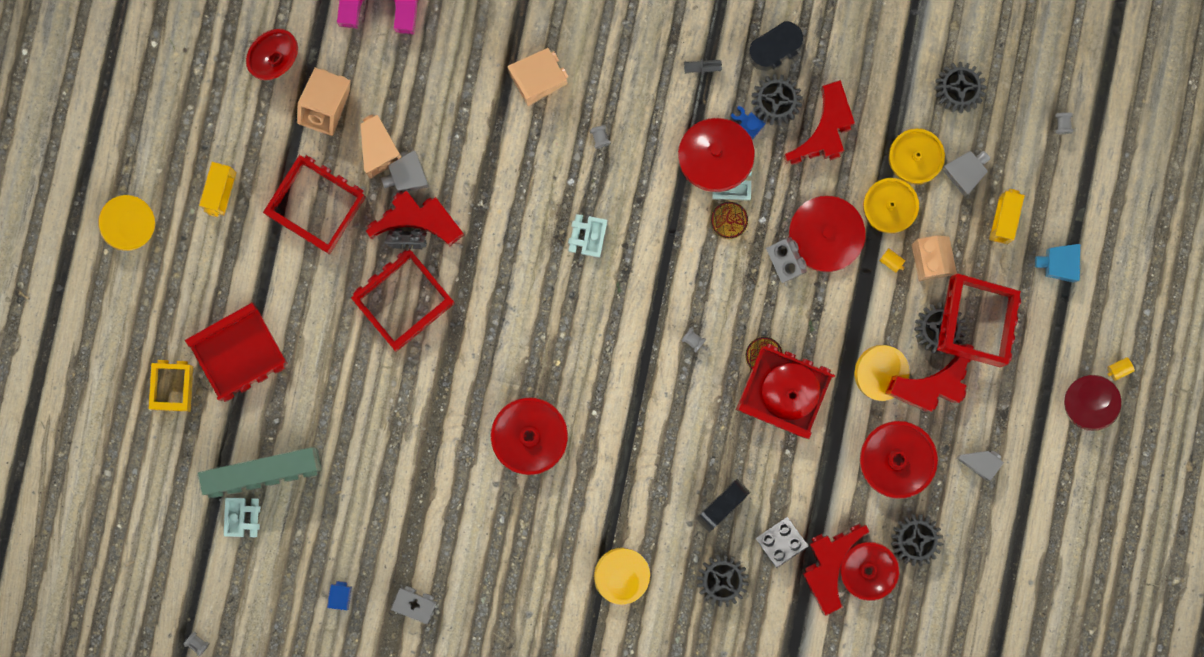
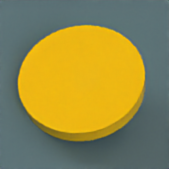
M910 129L901 133L894 140L889 151V163L893 172L898 178L910 184H923L931 181L939 174L945 161V151L941 141L936 135L925 129Z
M885 178L874 183L867 191L863 201V212L868 223L876 230L888 234L899 233L907 229L915 221L919 211V200L915 190L907 182L897 178Z
M121 195L112 198L104 205L99 214L98 228L104 241L111 247L122 251H132L144 246L152 237L155 229V218L151 208L145 201L135 196Z
M876 345L868 348L861 354L855 366V381L859 390L865 396L877 401L893 399V397L885 394L892 376L909 379L910 375L909 364L904 354L888 345Z
M616 548L605 553L598 561L594 572L595 586L601 596L619 605L630 604L638 600L645 593L650 581V570L646 560L638 552L629 548Z

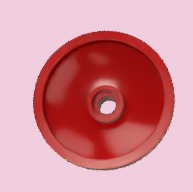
M273 29L260 35L247 52L246 66L248 71L260 80H272L286 73L295 62L298 54L296 38L284 29Z
M785 363L775 367L766 376L762 386V397L766 407L772 414L782 419L795 420L808 415L815 408L820 397V386L815 374L806 366L797 363ZM791 392L796 393L793 398L789 397V394Z
M864 542L854 546L846 553L841 564V578L846 589L855 597L867 601L879 600L886 597L895 588L899 579V565L896 557L887 547L879 543ZM867 567H870L872 569V572L869 575L865 573V569Z

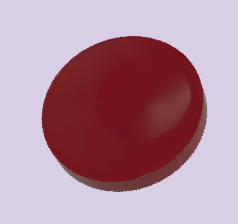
M1098 375L1083 376L1075 380L1067 389L1064 399L1065 411L1071 422L1089 431L1102 430L1113 424L1120 414L1122 405L1121 395L1115 384L1109 379Z

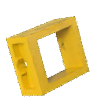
M211 162L199 204L207 215L213 217L225 215L237 173L230 166Z
M1009 189V191H1005L999 196L989 240L1007 245L1014 241L1025 195L1020 194V191Z
M157 360V363H151L148 409L191 412L194 366L188 365V361H177L176 364H169V360ZM158 369L185 370L183 403L156 402Z

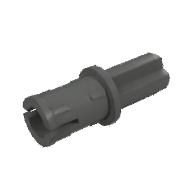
M701 59V61H684L685 74L697 72L704 74V72L722 70L721 60L703 61Z

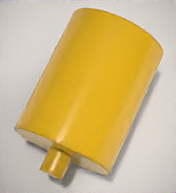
M888 248L879 261L894 273H897L899 269L904 270L905 267L902 265L906 260Z
M1128 357L1107 367L1109 372L1107 375L1108 377L1111 376L1114 381L1135 371Z

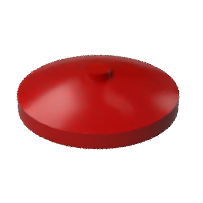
M724 118L706 119L693 125L684 134L678 150L679 165L686 179L694 186L710 192L727 191L740 185L749 176L755 159L754 144L748 132L736 122Z
M819 196L808 200L799 207L790 222L789 238L796 241L799 247L798 253L805 260L807 267L815 271L835 272L846 268L859 256L865 243V225L860 213L852 204L839 197Z
M521 398L507 404L497 414L491 428V445L498 460L511 471L524 475L540 474L551 469L562 458L568 443V430L561 413L550 403L538 398Z
M905 421L888 422L874 429L865 439L859 458L862 475L869 486L879 494L894 499L909 498L922 492L933 480L938 465L937 450L930 436L917 425Z

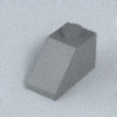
M993 450L991 452L984 451L958 455L956 458L986 481H991L1004 463L1000 460L1001 456Z

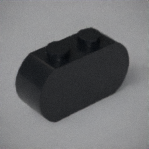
M784 21L752 41L749 49V59L752 65L763 71H768L771 68L775 70L783 64L782 61L785 59L791 60L796 57L803 43L801 29L793 22Z
M738 479L734 480L697 516L696 520L710 533L751 492Z

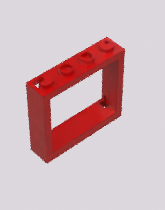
M299 155L263 213L330 255L366 196L363 194L364 190L354 185L351 187L346 184L348 180L340 175L335 177L330 174L332 170L322 165L319 167L314 164L316 160L307 155L305 157ZM303 166L308 167L357 198L328 244L275 212Z
M411 249L397 255L398 259L394 263H387L382 268L383 272L378 276L374 274L367 280L368 284L363 288L362 286L358 287L352 293L354 296L351 297L395 352L399 351L455 304ZM409 260H412L445 300L394 341L361 300Z
M959 273L951 276L937 351L1000 368L1009 365L1012 359L1011 347L1015 341L1014 329L1018 323L1017 311L1021 304V291ZM963 285L1009 297L999 356L953 344Z

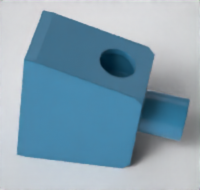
M1081 244L1049 248L1046 250V256L1035 257V267L1045 268L1046 277L1076 283L1080 281Z

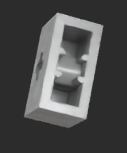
M405 586V589H399L391 610L429 624L437 601H434V596L423 593V596L416 593V589ZM417 599L420 607L413 609V605L410 602Z

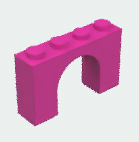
M339 0L337 17L339 27L358 29L360 8L364 0ZM394 0L396 5L394 31L396 33L414 34L418 0Z

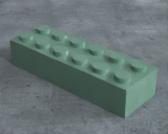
M311 447L197 473L202 495H208V498L222 497L223 492L236 494L242 492V488H246V490L261 488V484L264 483L265 486L280 484L279 480L282 479L285 482L299 480L298 476L300 475L306 478L317 476V472L322 471L318 450Z

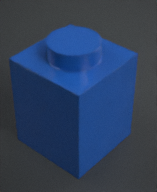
M336 581V584L330 585L327 608L349 610L352 586H347L348 582Z

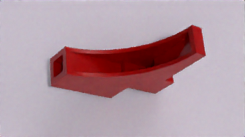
M841 80L822 86L823 109L819 125L804 144L791 152L785 153L784 160L786 164L791 162V165L802 162L803 158L809 157V159L819 157L821 152L824 159L829 158L830 161L841 157L840 154L844 152V148L838 131L841 133L852 130L851 127L855 124Z
M407 190L404 193L400 191L393 197L392 204L396 207L394 210L392 208L387 210L382 215L383 218L378 222L374 220L367 226L368 229L366 230L369 237L373 239L392 229H422L435 234L445 241L449 247L465 236L436 197L433 199L431 197L422 203L423 207L420 208Z
M961 344V346L974 349L972 345ZM955 355L951 362L942 370L921 379L892 376L885 394L925 412H932L936 409L939 403L938 397L952 403H960V401L964 400L967 393L965 390L967 385L960 381L965 378L967 373L966 366L971 360Z
M859 523L850 528L851 532L845 535L841 532L833 536V541L830 540L828 535L823 537L820 534L812 538L813 542L809 544L820 565L816 566L814 563L806 567V572L802 574L824 616L842 608L838 594L840 566L851 546L862 536L870 532L866 525L861 526Z

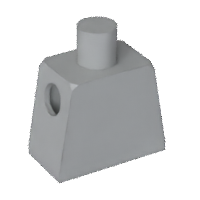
M412 151L388 165L391 174L381 178L384 188L395 185L398 192L429 187L416 151Z
M969 151L946 164L942 171L965 197L988 172L983 165L990 160V157L985 151H982L977 156Z

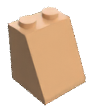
M549 48L507 66L509 74L527 106L567 85L566 78H568V74L564 68L560 69L557 64L559 59L554 51L550 52Z
M314 68L298 101L297 124L333 136L350 92L351 80L343 76L334 75L323 69Z
M370 115L364 118V122L361 123L364 170L370 179L389 169L388 165L402 158L378 115Z
M930 236L917 239L912 244L919 282L957 274L950 237Z

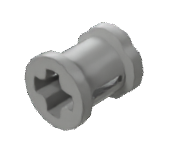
M1073 113L1055 114L1058 124L1056 134L1073 133V129H1071Z
M606 125L590 129V133L593 134L595 140V149L611 144L606 135Z
M691 328L681 341L690 345L696 353L706 339L698 336L693 332L694 329Z
M194 631L185 641L184 646L190 647L200 657L209 646V642H204Z

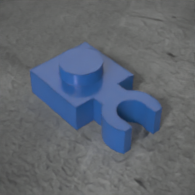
M738 106L737 110L741 112V115L735 116L732 113L731 118L734 121H740V126L754 139L765 126V123L752 112L747 116L744 108Z

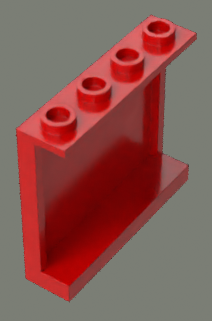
M254 303L244 306L185 339L186 344L192 349L214 389L218 401L224 400V402L233 399L235 397L234 394L238 391L243 393L252 388L251 384L256 381L258 383L268 379L267 375L272 372L277 374L285 369L284 366L288 364Z
M771 344L761 346L736 410L804 439H810L812 434L810 432L831 378H834L835 375L830 373L831 369L820 366L819 369L813 366L814 362L804 358L802 361L795 359L796 355L785 351L783 354L778 351V347ZM785 363H797L806 366L815 374L820 386V397L815 408L808 415L795 420L782 419L772 414L766 407L762 397V386L766 376L775 367ZM791 392L789 397H795L796 393Z

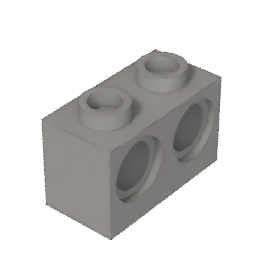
M786 238L766 248L782 283L807 273L806 262L800 257L798 253L799 247L792 238ZM782 246H785L788 250L786 256L781 253ZM791 263H793L796 267L794 273L790 272L789 265Z

